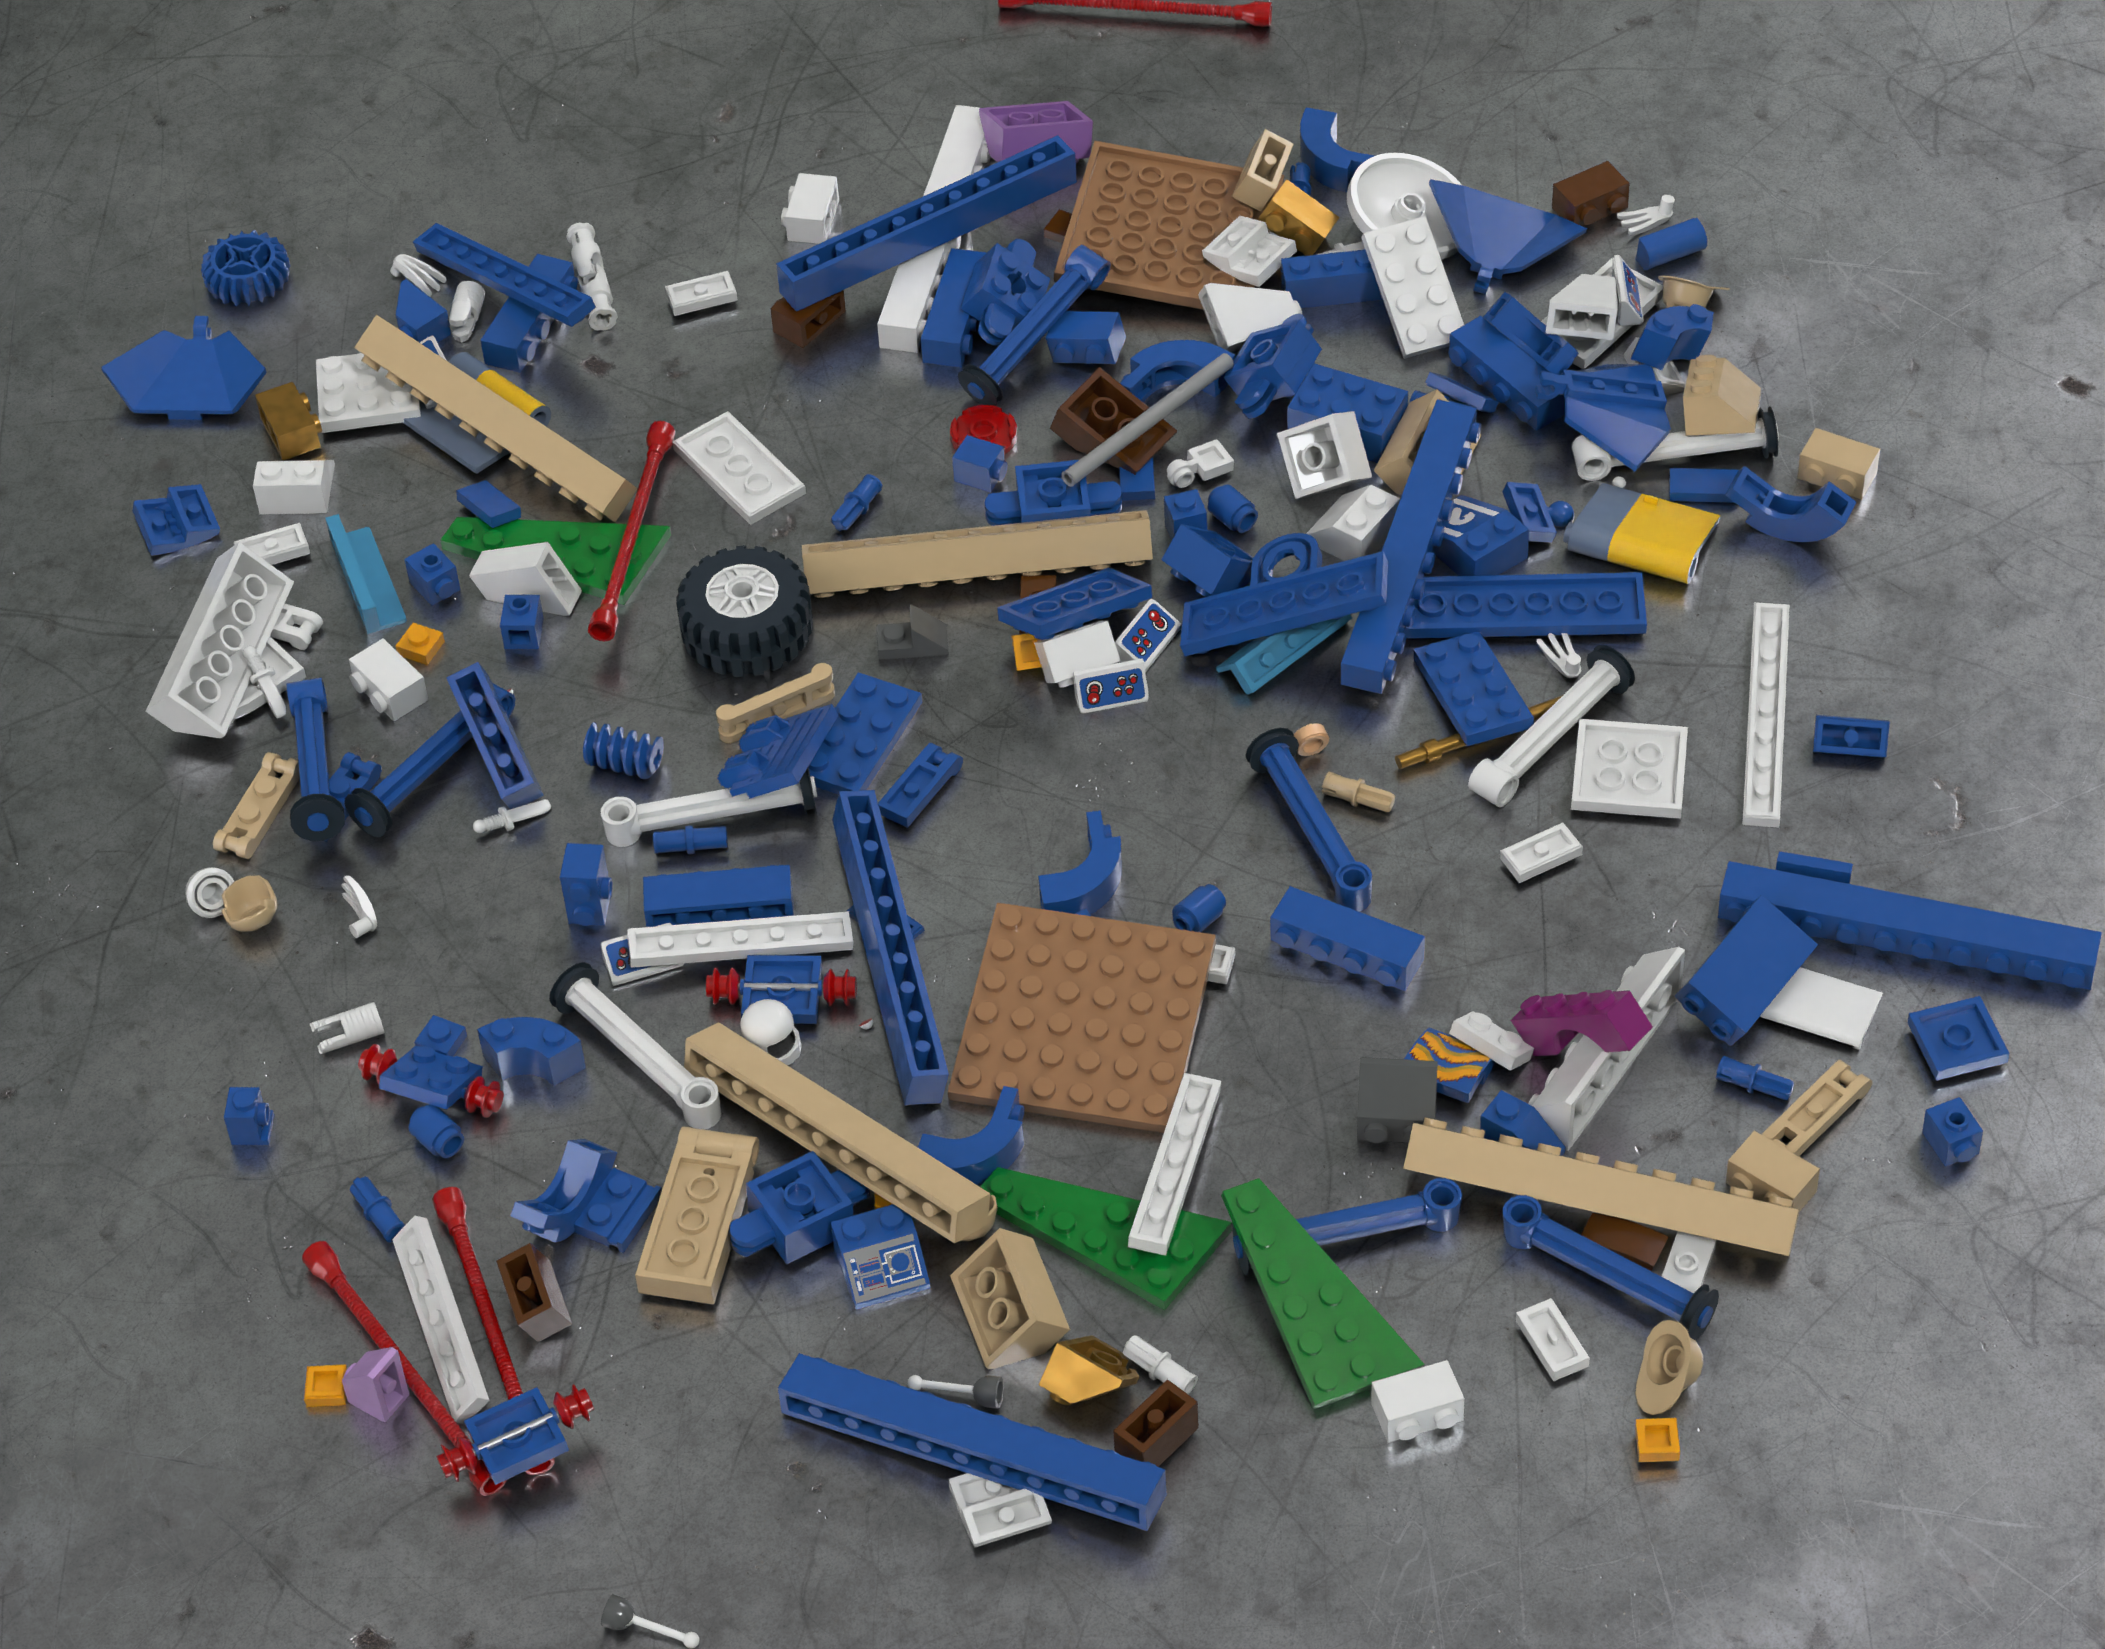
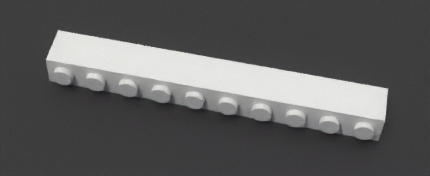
M956 105L924 196L984 169L985 163L989 164L991 156L987 148L978 107ZM961 236L898 265L877 323L880 348L914 353L919 352L921 336L951 248H960Z

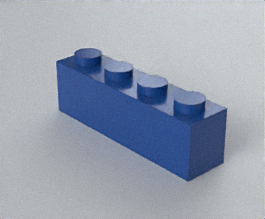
M951 248L921 336L923 363L962 368L965 356L971 354L973 348L972 334L973 332H978L980 321L960 308L975 263L987 252Z
M1366 249L1281 258L1282 291H1289L1293 301L1296 300L1301 309L1383 300Z
M537 254L529 265L530 268L577 290L578 279L574 274L573 262ZM508 297L480 340L484 363L521 373L527 362L533 359L536 348L541 340L546 339L550 327L555 319Z
M1482 316L1475 318L1450 333L1449 358L1451 361L1472 376L1477 384L1482 385L1491 392L1497 401L1504 403L1516 413L1521 421L1526 422L1538 431L1565 415L1564 395L1558 394L1556 397L1547 400L1537 399L1536 385H1541L1540 373L1541 371H1548Z
M476 662L446 677L501 799L509 809L526 805L543 797L544 794L491 679L480 663Z
M770 865L767 867L743 869L733 868L730 870L697 871L694 873L661 874L643 877L644 915L647 927H655L665 923L681 925L794 916L790 865Z
M1289 886L1270 917L1271 941L1278 943L1284 948H1292L1308 954L1316 960L1340 966L1351 973L1372 978L1385 986H1393L1406 991L1424 961L1425 936Z

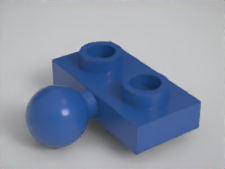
M1507 482L1502 491L1510 513L1529 529V541L1552 543L1557 534L1555 526L1565 527L1569 522L1572 523L1574 519V510L1565 501H1556L1547 507L1538 484Z

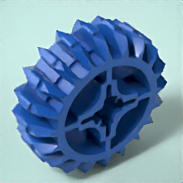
M253 230L250 234H245L241 231L240 235L235 236L229 233L227 239H217V245L208 246V253L203 255L201 273L208 292L213 294L214 299H222L224 304L233 301L236 307L241 302H246L249 306L251 302L257 300L263 303V298L266 296L274 298L275 291L283 290V284L288 282L290 262L283 244L278 242L277 237L270 238L267 232L258 235L256 230Z

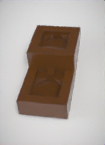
M1592 1213L1581 1234L1652 1271L1669 1238L1641 1224L1599 1213Z

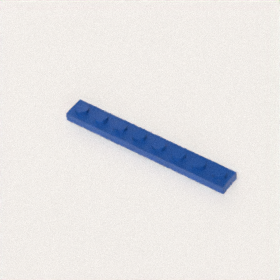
M435 223L413 241L417 252L570 327L581 322L587 314L596 308L592 297L438 223Z

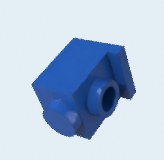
M229 1087L224 1121L231 1145H269L275 1114L273 1110H270L269 1103L263 1102L260 1087Z

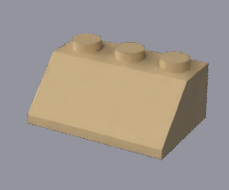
M1701 355L1696 359H1691L1683 395L1686 436L1755 433L1761 399V387L1726 358H1716L1714 355Z
M1438 389L1408 404L1374 469V472L1396 494H1403L1436 400L1449 402ZM1471 443L1470 449H1472V453L1477 443Z
M999 1228L950 1275L984 1364L988 1369H995L1045 1354L1070 1330L1032 1237Z

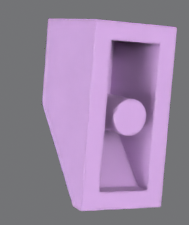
M393 1347L366 1352L357 1363H353L347 1369L342 1379L348 1403L384 1423L387 1422L409 1396L399 1352Z

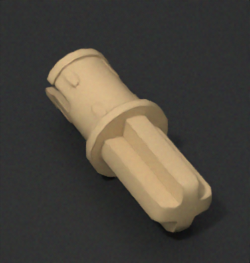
M1328 772L1322 785V794L1349 801L1354 807H1357L1359 803L1384 812H1390L1395 801L1394 794L1366 785L1365 780L1361 778L1357 781Z

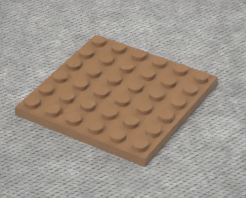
M1094 141L1054 271V282H1057L1065 273V265L1072 252L1078 246L1085 245L1111 263L1107 277L1095 290L1203 309L1198 294L1206 284L1216 283L1256 288V286L1243 282L1217 268L1203 257L1202 250L1239 216L1258 220L1269 202L1283 185L1284 175H1281L1275 192L1262 211H1259L1232 197L1243 167Z
M997 903L948 1088L949 1100L996 1107L1003 1086L1018 1089L1019 1104L1024 1105V1112L1164 1133L1183 1075L1187 1071L1215 950L1216 935Z

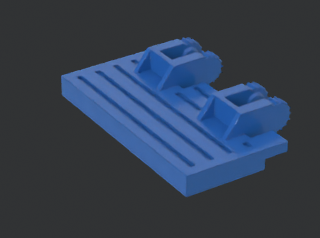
M833 704L785 719L774 715L749 724L745 735L743 734L738 744L743 753L728 758L724 764V769L722 768L718 774V783L724 786V788H731L729 791L732 797L747 793L749 799L798 784L838 717Z

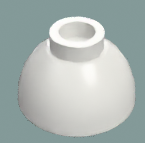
M215 867L203 868L195 872L186 885L185 895L188 905L199 916L205 918L221 916V910L224 909L222 893L234 882L233 878L226 871Z

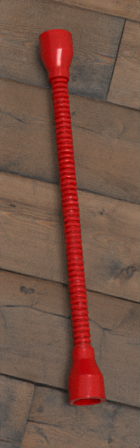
M998 0L999 8L1011 9L1038 3L1043 5L1058 4L1059 6L1061 4L1065 6L1066 4V6L1070 5L1071 7L1073 5L1077 7L1078 5V7H1094L1098 9L1113 8L1114 10L1116 8L1120 10L1121 8V10L1125 9L1126 11L1128 9L1132 11L1133 9V11L1141 10V12L1145 10V12L1180 13L1181 15L1184 13L1185 15L1196 14L1199 16L1200 14V16H1203L1204 14V16L1208 15L1209 17L1211 15L1215 17L1216 15V17L1224 16L1226 18L1228 16V18H1231L1232 16L1234 20H1243L1253 26L1260 27L1271 26L1273 9L1272 2L1254 1L1244 5L1236 4L1232 7L1231 5L1216 6L1213 4L1212 6V4L1204 5L1203 3L1201 5L1197 3L1196 5V3L1188 4L1185 2L1184 4V2L1176 3L1175 1L1173 3L1169 1L1168 3V1L1160 2V0Z
M655 421L648 430L646 437L648 447L647 460L610 582L600 607L593 612L588 625V633L598 641L606 642L613 639L618 627L617 602L659 463L662 461L664 454L671 449L676 434L674 427L666 421Z
M446 1187L434 1194L432 1202L437 1217L447 1226L449 1234L453 1236L491 1351L501 1375L503 1386L510 1400L523 1394L468 1236V1226L465 1221L467 1206L462 1191L457 1187ZM552 1458L525 1472L529 1475L543 1474L553 1467L555 1459Z
M318 1241L311 1244L302 1255V1261L314 1276L325 1281L331 1289H335L342 1301L345 1302L380 1349L393 1347L398 1350L407 1385L435 1422L438 1423V1426H440L448 1439L451 1440V1443L457 1447V1437L468 1441L472 1448L471 1444L473 1443L470 1442L467 1435H465L457 1422L454 1421L423 1378L420 1377V1374H418L410 1361L407 1360L386 1330H384L376 1317H374L366 1304L348 1283L346 1275L341 1270L338 1255L329 1243ZM475 1456L478 1465L476 1474L473 1475L468 1470L470 1481L483 1496H489L498 1492L507 1480L495 1485L483 1460H478L477 1456Z

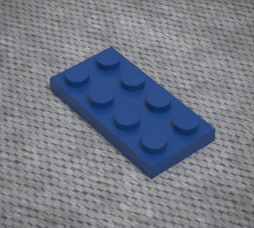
M1106 568L997 607L998 620L1013 626L1015 630L1029 633L1036 639H1050L1055 636V633L1060 631L1077 629L1082 627L1083 623L1090 620L1108 618L1112 612L1137 607L1140 602L1152 598V586L1114 569Z
M1480 632L1464 634L1413 649L1414 661L1466 746L1528 730L1534 724L1533 715Z
M858 672L835 707L838 717L808 766L810 777L814 776L816 787L835 794H839V791L867 790L922 704V693Z

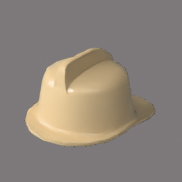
M1658 276V279L1663 281V303L1667 308L1674 306L1690 307L1693 304L1706 308L1715 289L1730 290V288L1706 286L1673 276Z
M1674 1320L1661 1321L1652 1329L1647 1337L1635 1394L1637 1404L1642 1411L1648 1414H1662L1670 1409L1679 1399L1681 1392L1696 1382L1701 1374L1703 1367L1701 1348L1696 1340L1689 1337L1688 1331L1681 1323Z

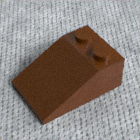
M1099 367L1058 408L1050 429L1075 450L1088 454L1149 409V407ZM1162 419L1105 463L1117 468L1121 467L1136 475L1177 433V430Z

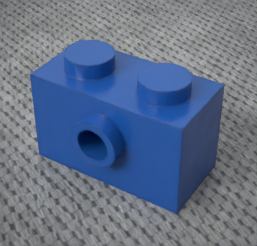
M1066 311L1046 335L1053 363L1116 364L1126 339L1119 312Z
M567 843L560 881L568 924H579L582 926L605 925L609 901L612 897L613 882L612 878L608 876L604 847L598 844Z

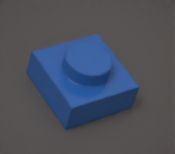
M433 1015L415 1040V1046H428L433 1048L435 1052L453 1057L467 1037L466 1027Z

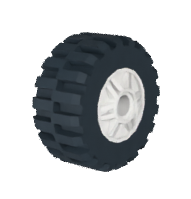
M746 545L736 546L735 550L727 551V548L718 550L715 556L710 557L707 555L699 561V566L694 565L685 574L686 578L680 582L678 595L676 596V605L682 641L686 645V650L690 656L697 659V662L707 669L713 667V671L722 675H726L727 672L733 673L734 677H744V674L752 673L754 676L764 675L766 670L771 669L775 671L782 668L785 661L790 663L799 655L798 650L802 651L809 641V636L813 629V616L807 578L790 558L785 560V555L775 550L767 552L765 547L755 546L754 549H747Z

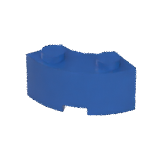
M1693 304L1690 307H1668L1656 312L1649 318L1631 355V359L1663 370L1665 364L1672 360L1696 359L1711 333L1714 312L1697 304Z
M534 1017L501 1018L477 1029L483 1057L502 1080L516 1075H534L544 1078L555 1086L586 1068L581 1040L567 1028L552 1021Z

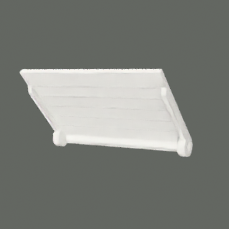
M1800 967L1760 1017L1854 1046V1049L1860 1050L1863 1038L1883 993Z

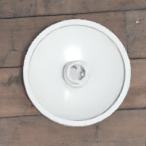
M1385 153L1369 158L1357 168L1348 186L1347 205L1353 221L1362 233L1426 216L1442 260L1454 255L1458 250L1429 186V181L1433 179L1461 185V183L1447 170L1425 158L1405 153Z

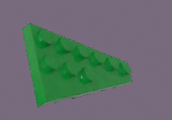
M456 517L440 541L442 550L478 560L482 551L548 542L579 585L582 593L604 599L627 524L517 519L491 528L480 518ZM640 526L617 602L618 604H626L670 538V526Z
M997 1167L980 1186L989 1192L990 1196L994 1195L996 1197L997 1215L1164 1311L1232 1231V1222L1181 1210L1165 1256L1128 1247L1129 1234L1141 1200Z
M1259 1178L1222 1192L1223 1202L1313 1410L1371 1389L1372 1382L1424 1367L1425 1364Z

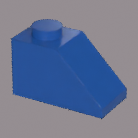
M407 279L401 281L396 308L398 329L419 343L430 336H434L437 343L450 336L451 329L447 310Z
M1500 1090L1481 1115L1480 1130L1485 1131V1139L1499 1142L1500 1134L1523 1139L1522 1147L1537 1150L1538 1143L1560 1147V1156L1566 1151L1565 1145L1535 1107Z

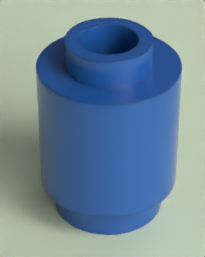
M1226 484L1216 487L1208 497V511L1230 530L1245 533L1256 523L1258 512L1255 510L1254 504L1231 485Z
M1211 884L1197 887L1172 909L1175 927L1194 932L1205 930L1223 913V909L1226 906V899L1223 893Z
M430 1104L421 1106L411 1115L409 1123L410 1134L433 1155L449 1158L460 1150L464 1143L461 1128L439 1107Z

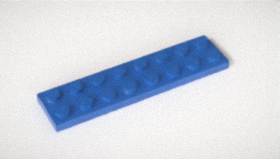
M1642 572L1423 577L1426 580L1423 597L1421 600H1415L1413 605L1416 607L1415 619L1412 627L1406 626L1404 633L1407 635L1406 638H1453L1473 632H1480L1483 637L1548 636L1549 633L1554 635H1561V633H1567L1568 635L1646 634L1647 618Z

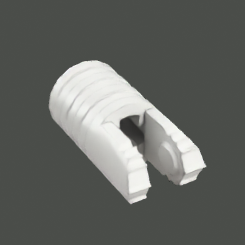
M474 281L459 283L450 307V317L448 320L450 325H453L454 330H452L454 339L461 343L471 337L486 296L484 288Z
M374 1002L310 1023L312 1032L322 1033L340 1026L344 1030V1034L320 1042L317 1046L320 1054H325L385 1033Z

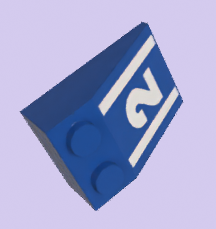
M1460 495L1453 499L1454 506L1450 520L1443 521L1444 536L1441 546H1434L1432 552L1458 576L1500 575L1528 558L1529 529L1507 509Z

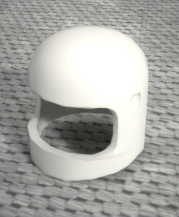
M764 999L751 1004L743 1012L740 1021L743 1038L768 1053L767 1047L777 1044L792 1033L796 1039L793 1048L784 1056L776 1059L786 1065L793 1064L800 1056L802 1044L799 1031L794 1026L793 1015L785 1004L777 1000Z

